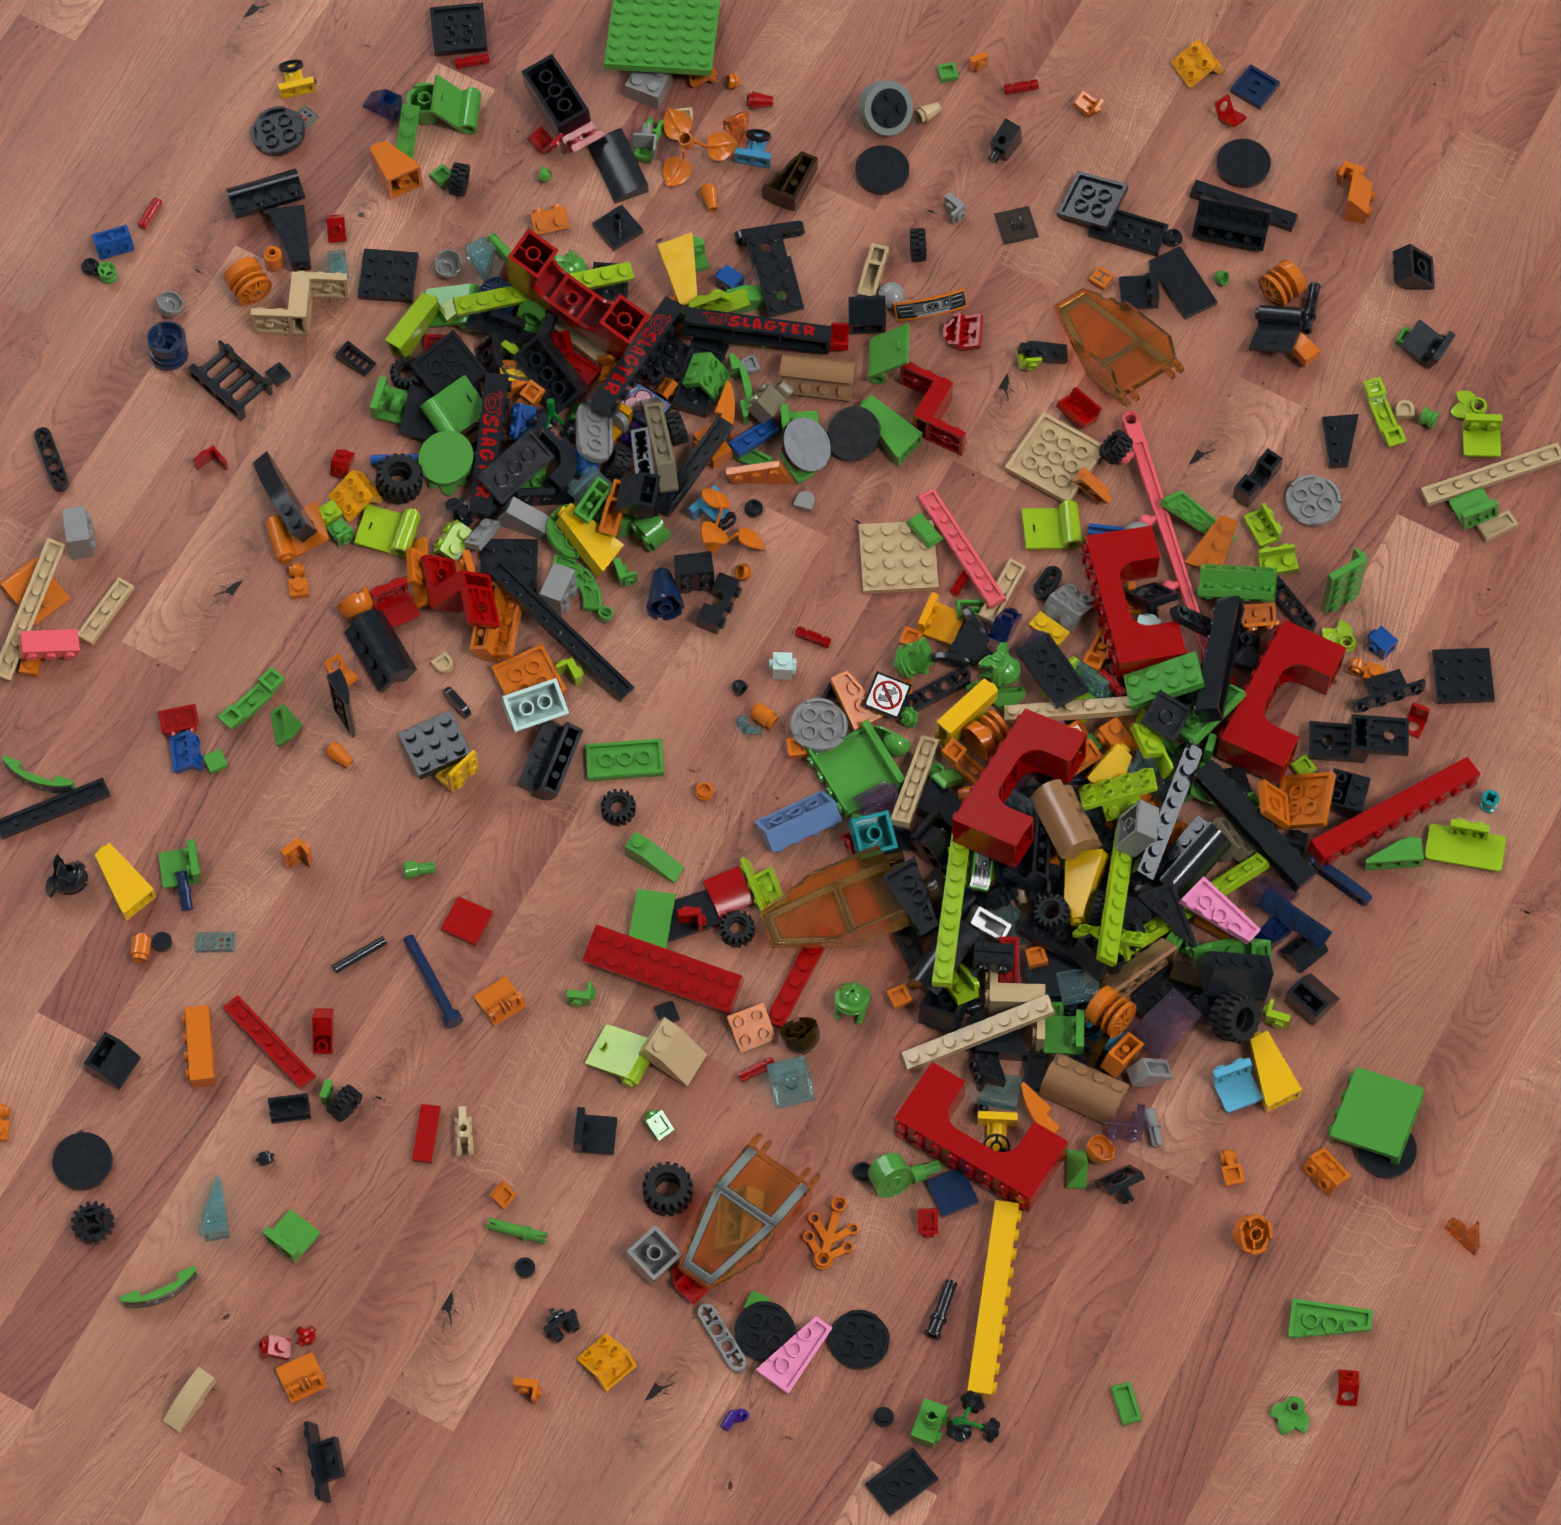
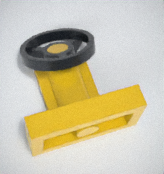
M293 59L279 64V71L283 72L285 83L278 84L281 100L316 92L313 76L303 78L301 68L304 64L302 60Z
M978 1111L977 1125L987 1126V1137L983 1144L985 1145L986 1143V1146L994 1151H1010L1007 1127H1017L1018 1113ZM1006 1142L1008 1143V1151L1005 1150Z

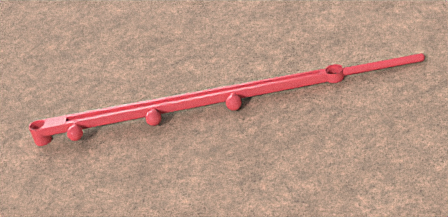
M1128 411L1123 415L1122 429L1132 439L1133 446L1131 448L1132 451L1126 453L1127 456L1123 457L1119 463L1127 464L1131 459L1135 458L1154 516L1144 514L1139 518L1138 522H1144L1149 526L1157 523L1176 578L1175 582L1165 580L1161 585L1173 590L1179 588L1184 605L1200 613L1169 512L1160 505L1164 496L1139 415L1134 411ZM1133 421L1134 424H1128L1127 422ZM1194 632L1204 662L1208 638ZM1228 713V714L1224 717L1225 722H1226V720H1227V718H1228V716H1229L1230 713Z

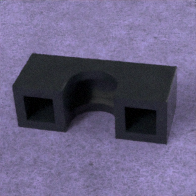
M1267 448L1257 460L1249 476L1245 474L1236 484L1233 498L1249 507L1279 472L1283 458Z
M719 572L712 586V596L719 598L721 602L717 605L703 604L696 618L697 627L717 635L720 629H724L727 622L726 617L728 613H732L735 605L734 601L740 597L742 592L739 579Z

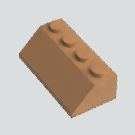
M1163 938L1157 942H1151L1142 953L1140 951L1137 952L1127 964L1124 962L1119 974L1113 975L1109 973L1102 978L1100 990L1109 985L1120 993L1121 998L1129 997L1158 972L1176 961L1178 947Z

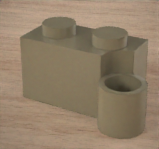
M784 379L779 381L775 387L770 382H764L757 389L759 392L749 400L751 404L747 410L761 424H764L775 415L780 408V404L791 395L794 389Z
M1217 817L1212 822L1232 844L1220 858L1222 862H1229L1234 857L1238 862L1242 863L1254 853L1253 847L1242 839L1233 824L1226 817Z

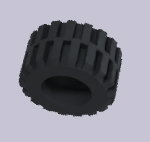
M395 453L392 457L388 455L385 459H382L380 464H378L375 487L378 490V494L383 496L385 501L390 500V503L393 504L394 502H398V504L405 502L407 504L410 503V499L414 501L416 496L420 494L423 482V471L421 464L418 465L419 461L417 459L413 460L412 456L408 455L407 457L403 453L401 455ZM402 476L406 478L407 481L399 482L393 480L391 477Z
M1227 991L1219 995V999L1214 1001V1006H1212V1012L1209 1016L1211 1019L1209 1023L1210 1027H1212V1033L1217 1038L1243 1044V1042L1247 1043L1249 1039L1254 1037V1033L1258 1031L1259 1019L1261 1017V1012H1259L1260 1006L1257 1005L1256 999L1249 995Z
M665 1161L666 1165H662L661 1162L657 1163V1168L652 1166L650 1173L646 1172L642 1188L647 1207L650 1210L653 1208L655 1214L661 1212V1216L666 1217V1214H670L671 1217L674 1216L675 1212L678 1214L682 1213V1208L685 1210L688 1208V1202L691 1203L693 1184L689 1172H685L683 1166L679 1168L678 1163L674 1162L673 1165H670V1161ZM663 1182H673L680 1188L675 1195L669 1197L662 1196L656 1191V1188Z

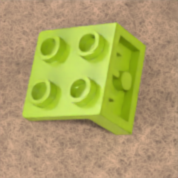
M1465 413L1462 423L1464 457H1501L1500 429L1503 422L1502 414Z

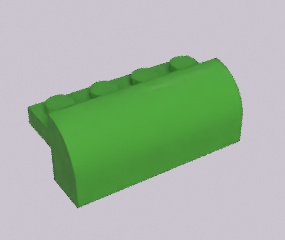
M1218 564L1201 565L1200 584L1198 587L1199 598L1217 599L1239 595L1242 601L1275 602L1277 568Z

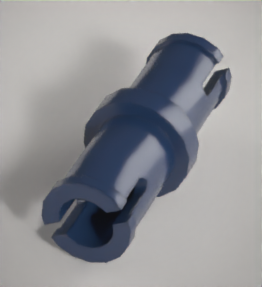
M187 871L176 872L175 876L178 886L176 892L180 897L181 911L193 910L192 887H189Z

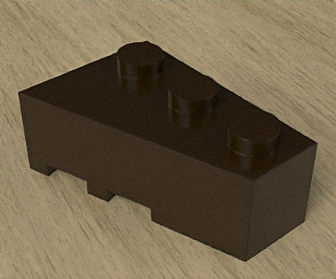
M801 151L786 164V167L780 173H776L769 183H765L762 186V198L795 211L818 170V157Z

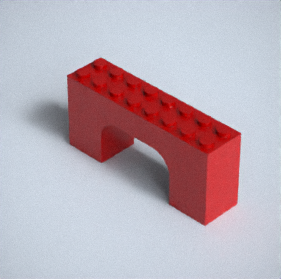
M528 228L508 255L499 276L605 352L615 356L619 361L650 315L621 294H619L614 302L596 294L558 265L555 257L559 250Z
M1152 525L1085 535V542L1082 543L1083 553L1080 554L1082 565L1085 564L1086 567L1084 570L1085 579L1090 582L1089 594L1094 597L1093 609L1094 612H1098L1097 623L1098 627L1102 628L1103 631L1101 638L1103 644L1107 646L1106 657L1107 660L1111 661V675L1115 676L1118 682H1125L1123 677L1125 674L1187 654L1178 623L1173 621L1154 625L1140 624L1131 617L1122 584L1128 581L1157 577L1160 554Z
M1284 620L1281 626L1277 625L1273 633V640L1270 639L1265 648V655L1262 654L1260 656L1257 669L1252 671L1249 684H1246L1243 688L1247 696L1234 708L1233 714H1229L1226 720L1227 725L1225 729H1221L1217 738L1220 741L1217 742L1215 747L1218 749L1217 757L1278 785L1295 756L1299 736L1283 730L1267 720L1265 713L1277 690L1287 683H1299L1327 695L1342 666L1347 648L1287 620Z
M1025 708L1021 714L1017 715L1014 726L1008 729L1005 740L999 743L995 755L989 758L986 769H982L977 783L972 784L970 794L967 798H963L958 812H954L951 822H953L951 831L953 842L1016 868L1033 842L1034 818L1004 805L1018 781L1029 773H1043L1070 784L1087 757V734Z
M931 1062L894 1117L895 1135L903 1141L911 1142L916 1149L920 1151L923 1149L928 1152L933 1159L938 1161L940 1159L945 1162L948 1168L954 1171L957 1168L962 1170L964 1177L971 1181L979 1182L980 1186L985 1190L994 1191L1002 1200L1019 1203V1210L1030 1212L1067 1156L1068 1141L1034 1121L1016 1148L1008 1152L992 1150L952 1125L949 1119L965 1096L966 1081Z

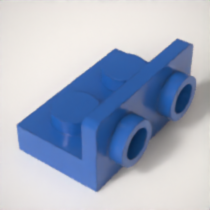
M127 224L92 234L100 260L134 251V245Z
M513 403L510 409L511 423L507 429L508 440L516 442L520 438L522 432L527 430L530 418L536 414L537 407L523 405V403Z
M187 730L169 737L174 773L179 774L192 768L198 771L203 770V757L200 751L201 741L198 735Z

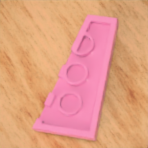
M815 1316L754 1371L785 1394H789L832 1327Z

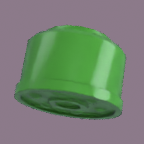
M888 1153L878 1157L868 1170V1178L875 1187L877 1194L882 1198H889L900 1194L912 1183L914 1177L912 1169L906 1164L902 1156L897 1153Z

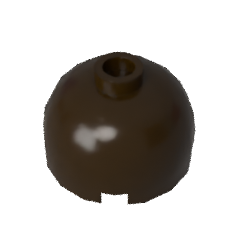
M928 874L923 879L934 912L939 913L942 910L944 889L936 880L932 882L930 880L932 875Z
M800 1017L799 1021L795 1023L791 1020L784 1024L780 1029V1035L784 1046L789 1051L807 1054L818 1044L820 1030L814 1018Z

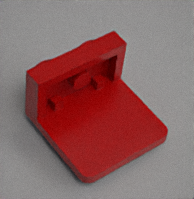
M405 577L395 578L390 583L376 586L370 591L375 609L383 611L393 629L420 617V612L409 593Z

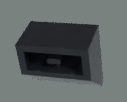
M855 295L848 297L849 335L886 332L885 295Z
M640 472L623 477L615 512L652 519L661 476Z
M1334 768L1333 772L1336 774L1330 808L1340 816L1351 819L1363 811L1371 778Z
M1310 973L1300 978L1286 992L1284 1001L1314 1026L1340 998Z
M104 1032L83 1064L87 1073L120 1090L141 1057L122 1040Z

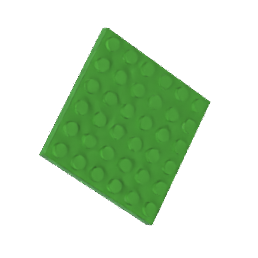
M613 0L604 69L711 76L720 0Z

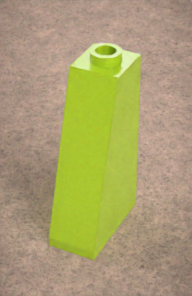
M422 292L387 336L385 342L391 354L399 358L403 357L404 360L406 356H411L439 311L440 304L436 296L430 293L427 295Z

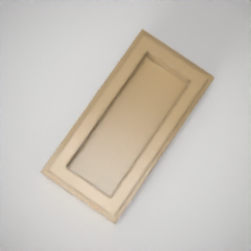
M1509 510L1499 514L1494 519L1476 525V529L1485 543L1518 527L1517 521Z

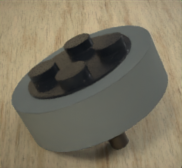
M883 80L873 82L860 95L858 116L862 125L871 133L886 136L898 134L907 127L912 118L913 101L911 95L903 85L897 82Z

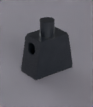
M1005 118L990 142L991 154L988 157L990 162L997 164L1000 159L1007 161L1022 142L1020 126Z

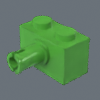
M925 1398L912 1430L910 1441L934 1449L935 1443L939 1444L943 1435L940 1432L942 1425H947L950 1416L947 1413L948 1406Z

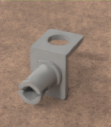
M645 122L641 125V133H633V147L653 148V161H656L657 134H652L653 125L648 123L646 128Z

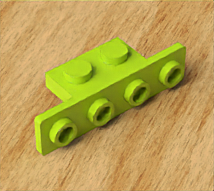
M745 288L729 294L721 289L711 291V294L706 296L699 295L694 300L689 301V307L729 313L750 306L748 293Z
M1142 708L1135 718L1136 723L1132 724L1130 730L1143 758H1153L1162 779H1167L1173 770V763L1159 735L1140 724L1147 712L1146 708Z
M741 857L742 865H740L743 874L747 876L748 888L753 892L755 896L754 903L762 914L760 918L763 924L767 926L763 916L786 903L787 900L774 868L769 867L756 874L751 861Z
M1079 924L1072 934L1074 938H1082L1091 933L1099 940L1101 927ZM1122 929L1118 953L1123 955L1125 961L1128 962L1131 958L1130 946L1145 947L1151 939V935Z

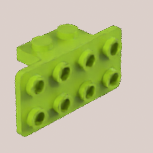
M1143 768L1137 772L1122 774L1119 777L1107 778L1093 784H1085L1079 788V794L1083 810L1102 806L1106 820L1110 821L1118 819L1139 799L1141 800L1140 795L1157 791L1158 786L1154 769Z
M1462 818L1451 819L1449 826L1431 824L1428 831L1425 859L1500 872L1503 865L1506 838L1500 835L1489 834L1490 825H1486L1483 822H1468Z

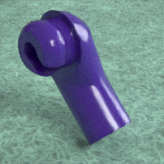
M633 421L630 423V430L640 428L639 422ZM631 431L621 436V441L624 445L632 444Z
M745 1409L729 1411L720 1427L728 1432L733 1423L747 1421L749 1412Z

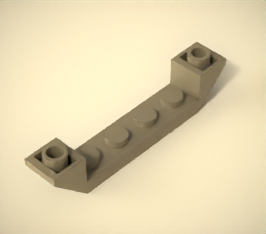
M659 398L640 400L643 417L646 418L657 475L661 476L659 482L660 493L679 491L676 464L662 402Z

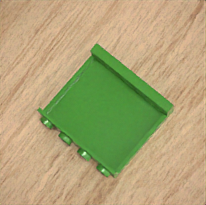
M868 719L861 722L860 729L846 735L843 742L837 748L823 753L812 752L811 748L808 749V757L806 759L809 766L815 768L817 779L820 783H824L826 793L835 800L839 814L842 813L845 819L851 816L852 813L855 814L901 791L905 778Z
M1356 1066L1354 1073L1351 1072L1349 1075L1348 1089H1344L1342 1093V1105L1337 1107L1335 1111V1123L1329 1127L1327 1135L1330 1136V1143L1333 1144L1334 1140L1389 1157L1392 1164L1399 1165L1424 1099V1088Z

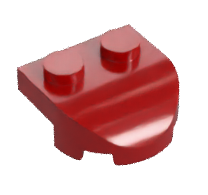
M962 312L954 314L953 319L949 323L946 322L943 327L944 338L951 347L958 351L981 349L984 316L981 313L965 316Z
M697 1256V1259L692 1260L710 1274L715 1271L702 1257ZM683 1259L674 1267L672 1281L678 1293L694 1305L723 1278L721 1276L710 1286L683 1267Z

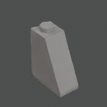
M513 497L501 507L496 521L500 522L501 527L540 539L543 535H546V523L550 516Z

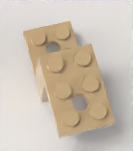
M321 271L292 272L288 310L282 308H251L250 315L254 333L309 335L313 297L350 299L347 274L341 272L324 273Z
M989 970L986 972L985 1009H988V1016L997 1015L1045 996V984L998 983V973L996 971ZM1045 1019L1032 1023L1031 1047H1035V1051L1042 1053L1045 1042Z

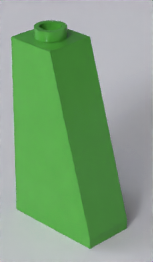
M873 395L860 403V407L871 411L879 420L881 426L879 443L895 465L899 466L922 443L923 433Z

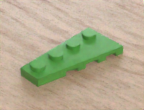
M1183 490L1163 498L1160 502L1161 506L1203 534H1206L1216 521L1211 514ZM1235 535L1233 536V539H1232V542H1231V543H1233L1234 540L1236 539V536H1235Z
M1293 1298L1288 1339L1370 1332L1373 1310Z

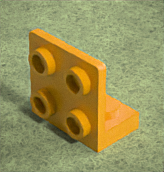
M1199 39L1195 40L1171 61V64L1189 88H1193L1210 72L1214 71L1220 75L1224 71V68L1207 45Z
M351 470L328 495L349 522H352L369 503L380 504L384 500L383 496L378 494V490H376V487L364 472Z
M932 592L918 621L917 630L922 631L923 636L951 646L958 635L964 619H957L955 609L942 605L941 602H938L939 594Z
M607 1333L576 1358L582 1366L595 1375L602 1389L606 1392L637 1367L629 1351Z

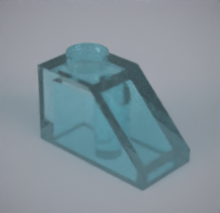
M483 236L466 245L465 248L466 256L482 279L486 281L489 279L494 262L495 247L491 241L488 242Z
M345 249L327 251L330 273L341 272L347 274L349 279Z

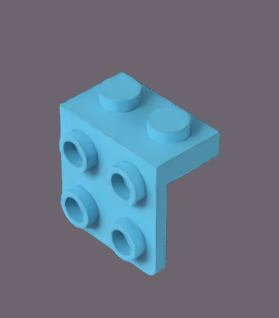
M1239 1058L1228 1066L1220 1065L1216 1067L1212 1072L1211 1081L1227 1113L1245 1108L1262 1100V1095L1251 1074L1252 1063L1250 1058L1244 1060Z

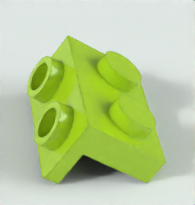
M1265 503L1261 504L1260 509L1243 516V520L1259 549L1280 541L1282 527L1278 522L1276 523L1273 511Z
M457 519L446 523L442 529L444 533L435 541L433 545L435 548L432 552L435 555L440 553L446 558L454 559V562L459 560L462 551L466 548L464 541L473 532Z

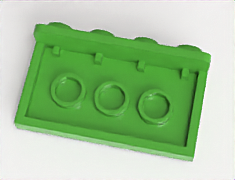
M1359 548L1353 549L1350 563L1328 575L1321 610L1324 614L1330 611H1337L1341 605L1349 604L1359 596L1368 561L1366 554L1360 551Z
M1196 651L1123 675L1132 711L1151 705L1159 690H1162L1171 697H1177L1204 688L1205 683L1200 667L1201 663Z

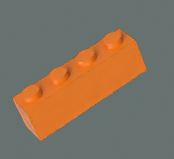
M209 1005L185 1007V1014H182L183 1026H186L183 1040L184 1045L187 1044L188 1051H184L185 1062L189 1063V1069H186V1080L190 1081L192 1088L216 1085Z

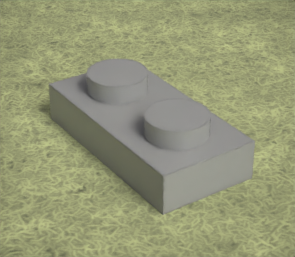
M484 518L464 541L465 547L481 551L501 528L500 522Z

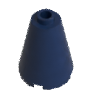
M663 567L654 570L652 573L646 606L649 616L658 620L657 617L663 618V620L675 619L682 614V609L684 608V601L671 571Z

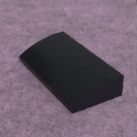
M622 128L611 131L588 145L615 204L648 192V183Z
M339 668L327 675L333 710L353 738L356 736V727L346 679Z

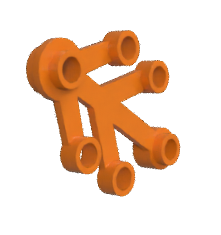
M836 1196L831 1201L833 1213L827 1231L820 1221L818 1213L813 1212L808 1217L809 1224L815 1227L824 1242L821 1250L815 1241V1234L812 1231H806L803 1234L804 1243L809 1244L814 1253L813 1265L818 1270L829 1269L835 1258L843 1254L849 1255L853 1252L854 1246L850 1241H845L841 1247L830 1252L831 1246L848 1236H856L859 1233V1226L856 1223H850L847 1228L835 1233L840 1215L847 1209V1200L843 1196ZM842 1204L843 1207L838 1209L835 1205ZM817 1217L818 1220L816 1222L811 1221V1218ZM851 1227H855L857 1230L855 1232H851L849 1229ZM807 1235H811L813 1238L811 1240H807L805 1237ZM849 1245L851 1249L847 1251L844 1247ZM824 1258L826 1263L821 1264L819 1260Z

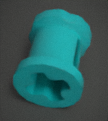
M1487 790L1483 793L1480 808L1483 812L1493 813L1496 810L1500 799L1496 791Z

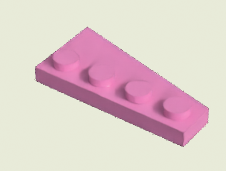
M1204 876L1178 902L1245 944H1248L1261 930Z

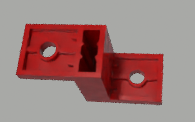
M908 362V364L901 366L899 384L925 395L913 414L912 425L923 433V439L962 456L965 451L966 432L942 420L943 415L952 402L953 382L946 377L934 374L931 370L920 368L913 362Z
M427 554L421 557L431 609L454 613L464 611L467 625L490 629H497L501 626L489 574L465 570L456 572L454 559Z

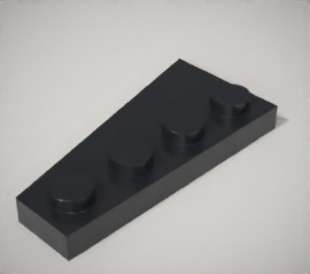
M915 856L882 876V880L922 938L939 929V924Z

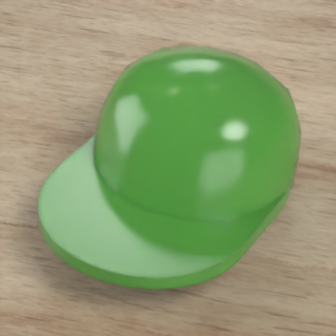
M532 300L522 302L517 316L526 321L524 330L536 334L539 333L546 315L544 307Z
M877 725L873 727L876 733L884 738L883 744L891 755L901 757L907 754L911 747V743L907 739L884 727Z

